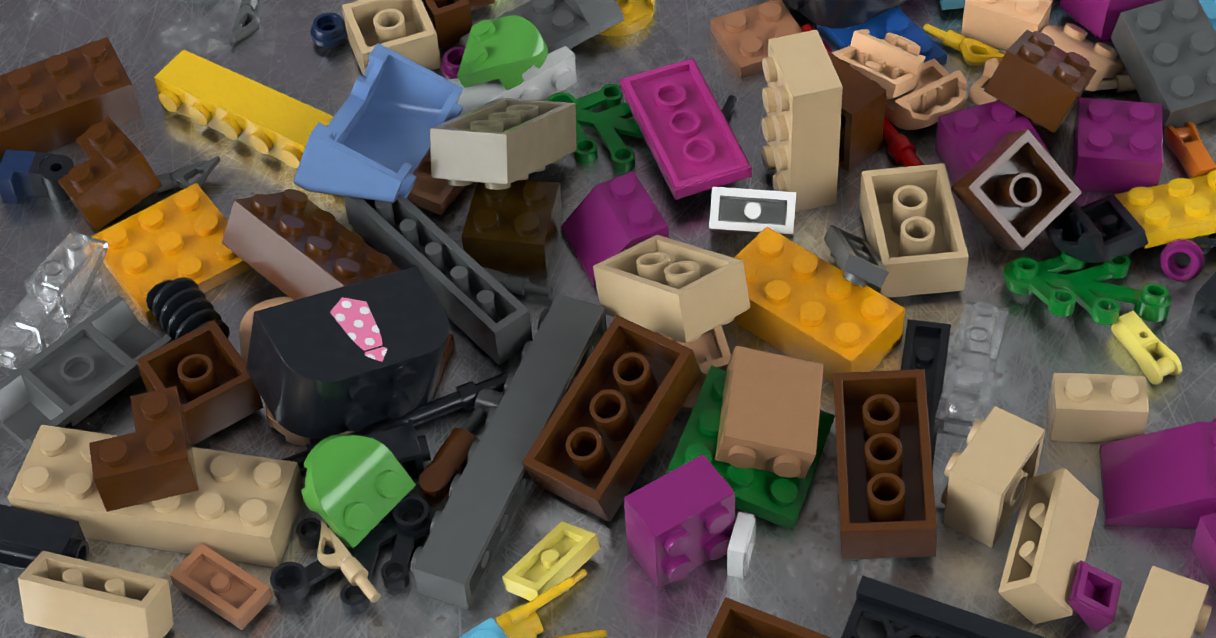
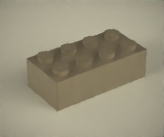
M502 98L431 127V177L447 179L448 185L467 186L473 184V182L485 183V188L494 190L507 189L511 187V183L514 181L528 179V174L543 171L546 169V165L559 163L562 161V157L576 151V103Z

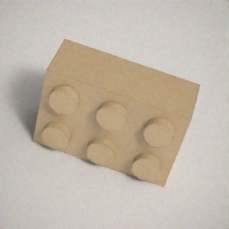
M945 163L862 171L859 205L867 241L889 271L882 287L877 286L878 292L890 298L963 291L965 289L969 256Z
M655 235L593 266L600 306L605 307L607 315L613 317L618 315L653 332L672 337L682 343L697 341L705 332L719 325L732 322L735 316L750 309L745 269L742 260L660 235Z

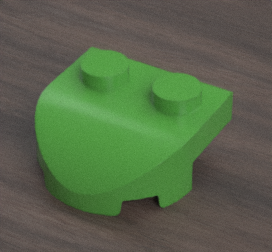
M509 15L494 20L480 21L471 28L457 78L464 88L496 79L500 80L505 90L514 88L524 82L522 74L533 65L536 68H541L548 55V46L537 28L523 17Z
M335 434L320 441L308 454L304 462V467L307 468L305 488H302L301 492L309 510L318 512L344 546L354 548L416 484L392 452L381 442L365 436Z

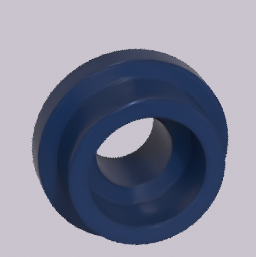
M323 13L314 19L310 33L315 44L322 47H335L347 39L345 21L340 15L336 13Z

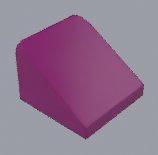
M1080 560L1076 565L1068 603L1088 627L1098 633L1115 619L1122 581Z

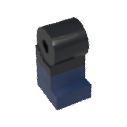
M6 149L0 164V196L2 202L18 204L21 196L48 197L56 202L70 200L57 180L68 174L74 167L72 159L65 155L48 152Z

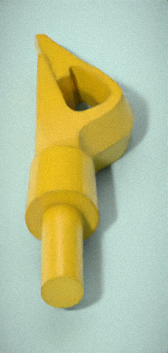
M928 23L923 27V31L926 34L942 40L944 46L960 51L965 62L970 66H983L987 60L997 58L1000 63L1005 55L985 43L966 38L951 29L946 32Z

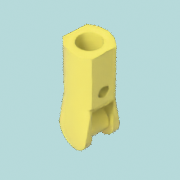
M1135 311L1118 317L1117 323L1111 327V332L1136 360L1150 383L1157 385L1168 374L1172 376L1181 374L1182 365L1178 356L1156 337Z

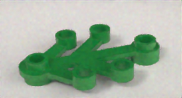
M607 84L601 90L575 99L571 94L563 92L555 93L547 98L546 101L576 103V151H574V158L578 163L590 164L598 157L597 143L592 138L586 137L580 125L593 127L611 153V165L615 171L626 173L635 167V152L624 144L618 133L645 138L637 122L627 119L632 117L633 114L627 102L624 103V96L619 85ZM601 105L607 109L599 113L589 111Z
M1061 251V256L1037 262L1031 258L1022 257L1010 261L1004 266L1003 278L1006 281V287L1011 292L1019 295L1035 294L1048 305V310L1057 316L1072 315L1077 302L1091 314L1092 319L1096 323L1113 325L1117 323L1120 312V304L1117 301L1135 304L1134 311L1140 318L1147 321H1163L1169 315L1172 298L1169 295V290L1161 284L1149 283L1144 285L1143 289L1138 290L1100 282L1110 278L1119 279L1126 277L1130 265V258L1128 256L1115 257L1103 262L1101 265L1067 275L1058 274V272L1067 269L1080 270L1085 267L1086 262L1075 259Z

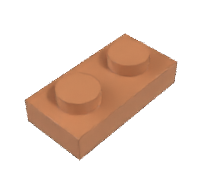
M200 543L170 574L171 581L175 587L241 630L273 598L271 588L203 543Z

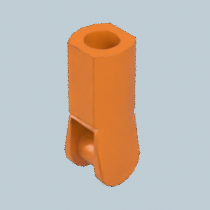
M1192 121L1185 122L1183 127L1174 128L1172 125L1165 127V143L1179 160L1189 178L1207 175L1211 171L1216 170V164L1204 146L1198 130Z

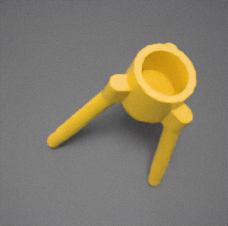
M582 568L576 571L571 577L553 586L523 606L520 605L495 617L496 623L508 638H537L536 635L544 632L536 610L586 577V569ZM605 629L550 638H606L608 633Z

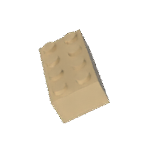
M818 30L768 39V57L762 60L764 76L768 83V87L762 89L763 104L767 112V117L762 118L763 135L767 142L766 146L761 147L764 167L766 170L772 169L774 174V191L796 192L795 212L836 204L843 86Z

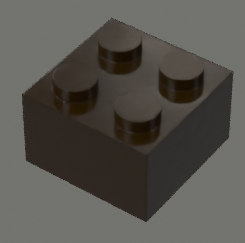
M518 180L512 182L510 188L494 190L485 188V183L477 182L461 236L463 250L483 268L497 270L505 274L548 278L563 218L560 183Z

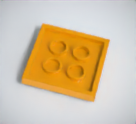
M197 183L89 237L93 250L148 323L156 320L146 303L147 294L155 285L163 281L187 277L192 278L198 284L199 289L205 294L252 269L249 264L222 244L228 220Z

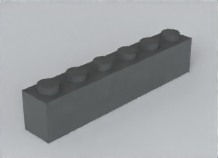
M343 196L349 224L380 253L387 255L391 262L401 270L416 266L444 308L447 316L499 366L521 352L528 340L533 341L529 310L411 201L400 196L394 203Z

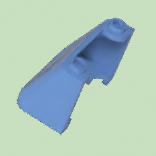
M377 43L369 54V63L365 74L357 77L351 94L330 123L325 126L319 122L310 133L294 178L295 185L309 192L392 203L399 196L406 199L417 179L414 173L431 149L430 128L460 116L463 106L458 104V101L464 89L463 87Z

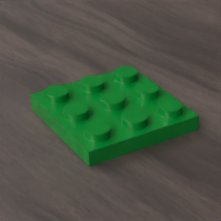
M711 365L667 473L704 454L735 492L736 508L793 530L835 415L820 409L816 456L805 479L781 477L770 471L755 468H737L730 463L716 461L715 456L726 371Z

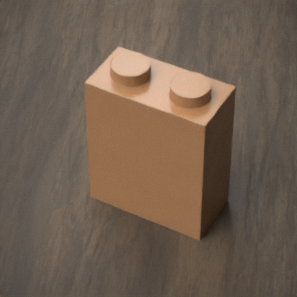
M735 346L725 373L715 460L730 463L737 468H755L774 472L781 477L805 479L816 456L824 364Z

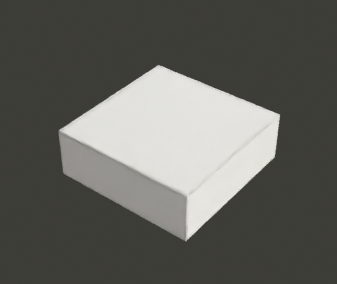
M738 512L727 549V576L743 579L747 574L756 539V518H754L753 514Z

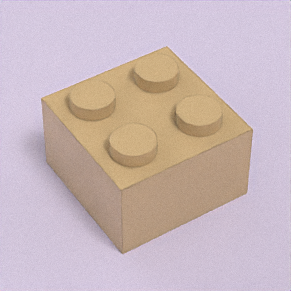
M358 0L342 5L347 37L363 75L369 63V54L377 43L429 70L441 68L437 33L422 0Z
M997 406L993 407L984 421L977 419L967 437L968 445L962 453L955 451L945 468L944 476L948 477L949 481L941 497V503L945 504L943 524L993 548L1021 506L1028 479L1037 476L1045 429Z

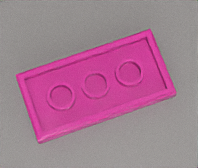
M694 58L620 79V90L675 200L710 190L712 187H720L752 177V167Z

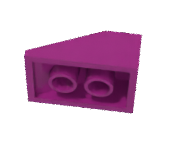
M1196 422L1100 445L1099 455L1105 525L1197 529L1201 516L1216 513V422Z

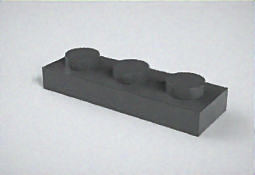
M830 225L824 241L831 251L830 255L837 261L836 266L844 271L842 276L861 287H866L869 282L881 288L889 271L869 242L834 225Z

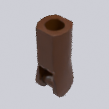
M454 428L433 460L419 476L420 497L430 503L432 507H437L446 500L454 477L457 474L462 475L468 464L470 447L474 440L478 438L465 429Z

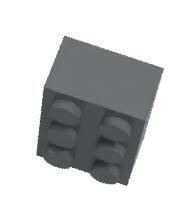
M1162 0L1121 12L1111 35V40L1142 102L1162 104L1163 135L1166 126L1172 125L1174 128H1180L1188 121H1192L1197 125L1216 119V32L1199 0Z

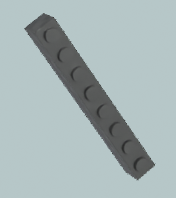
M557 294L550 308H545L542 311L538 321V331L533 341L528 340L525 343L521 353V363L516 373L511 372L508 375L504 385V395L499 405L492 406L488 413L486 430L480 440L476 439L472 443L468 453V464L462 475L457 474L451 483L449 500L444 509L437 510L432 519L430 536L424 547L419 546L414 552L410 570L414 573L419 594L469 610L533 483L522 461L607 330L604 306Z

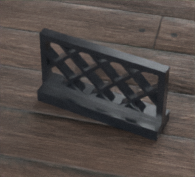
M863 575L856 591V601L841 638H860L856 630L862 616L882 622L888 636L883 638H908L915 634L925 638H1045ZM893 627H896V628H899V629H902V630L895 632L894 629H893Z

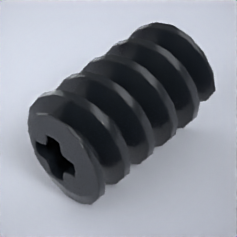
M183 277L163 281L155 285L148 292L146 298L147 307L153 312L155 319L161 324L162 329L168 336L172 338V341L215 320L225 336L229 338L230 330L228 325L222 321L220 314L214 310L212 303L206 299V295L199 289L198 284L192 278Z

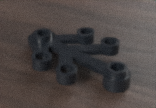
M407 495L379 522L383 523L382 525L371 530L354 548L346 547L351 555L369 572L367 577L369 581L380 547L396 539L391 559L384 563L381 568L383 584L390 591H401L409 585L411 578L408 563L414 543L417 538L423 537L430 532L431 522L435 515L434 509L422 497ZM306 518L297 525L296 534L299 544L303 548L309 550L318 548L321 531L320 520ZM411 518H418L415 521L407 522ZM309 531H318L314 536H304ZM319 560L306 567L292 561L284 562L272 571L270 583L273 593L279 601L287 604H297L307 596L311 585L340 569H328ZM393 572L403 573L398 578L392 579L388 577ZM348 582L341 589L340 598L346 612L360 614L369 607L370 600L359 586H352ZM290 585H298L295 588L286 589ZM352 595H362L361 599L357 601L348 600Z

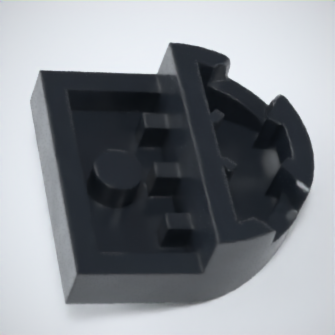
M1114 194L1079 207L1073 201L1045 228L1049 240L1061 251L1075 259L1090 263L1105 262L1115 257L1127 256L1135 249L1148 244L1143 227Z

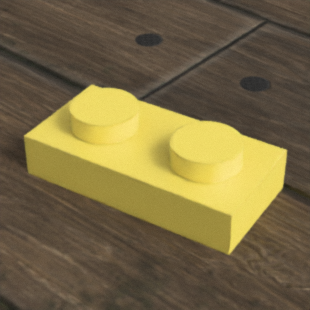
M561 521L502 576L506 591L531 601L553 586L571 577L600 549L597 534Z

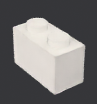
M712 187L709 229L711 232L758 235L766 227H769L784 237L793 238L796 192Z

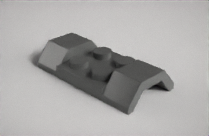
M531 0L498 17L516 15L530 21L546 42L548 54L564 46L571 49L624 20L623 13L616 0ZM470 33L461 37L457 46L466 48Z
M118 295L0 381V425L29 451L41 425L63 428L69 423L75 426L141 376L136 362L137 359L172 342V338L167 334L162 338L157 337L138 321L125 300Z

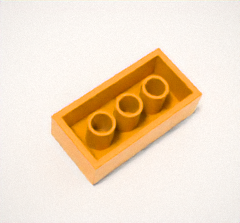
M766 227L734 257L735 259L742 260L744 263L750 309L735 316L733 322L789 357L824 364L823 378L833 384V373L873 371L902 342L904 307L868 286L861 287L850 282L842 276L843 271L773 229Z

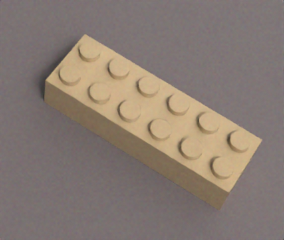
M41 425L7 497L12 507L78 521L85 538L183 554H191L200 543H203L229 561L276 568L282 562L304 501L301 492L304 484L297 462L192 447L199 487L198 491L106 512L93 479L89 443L116 437V435Z

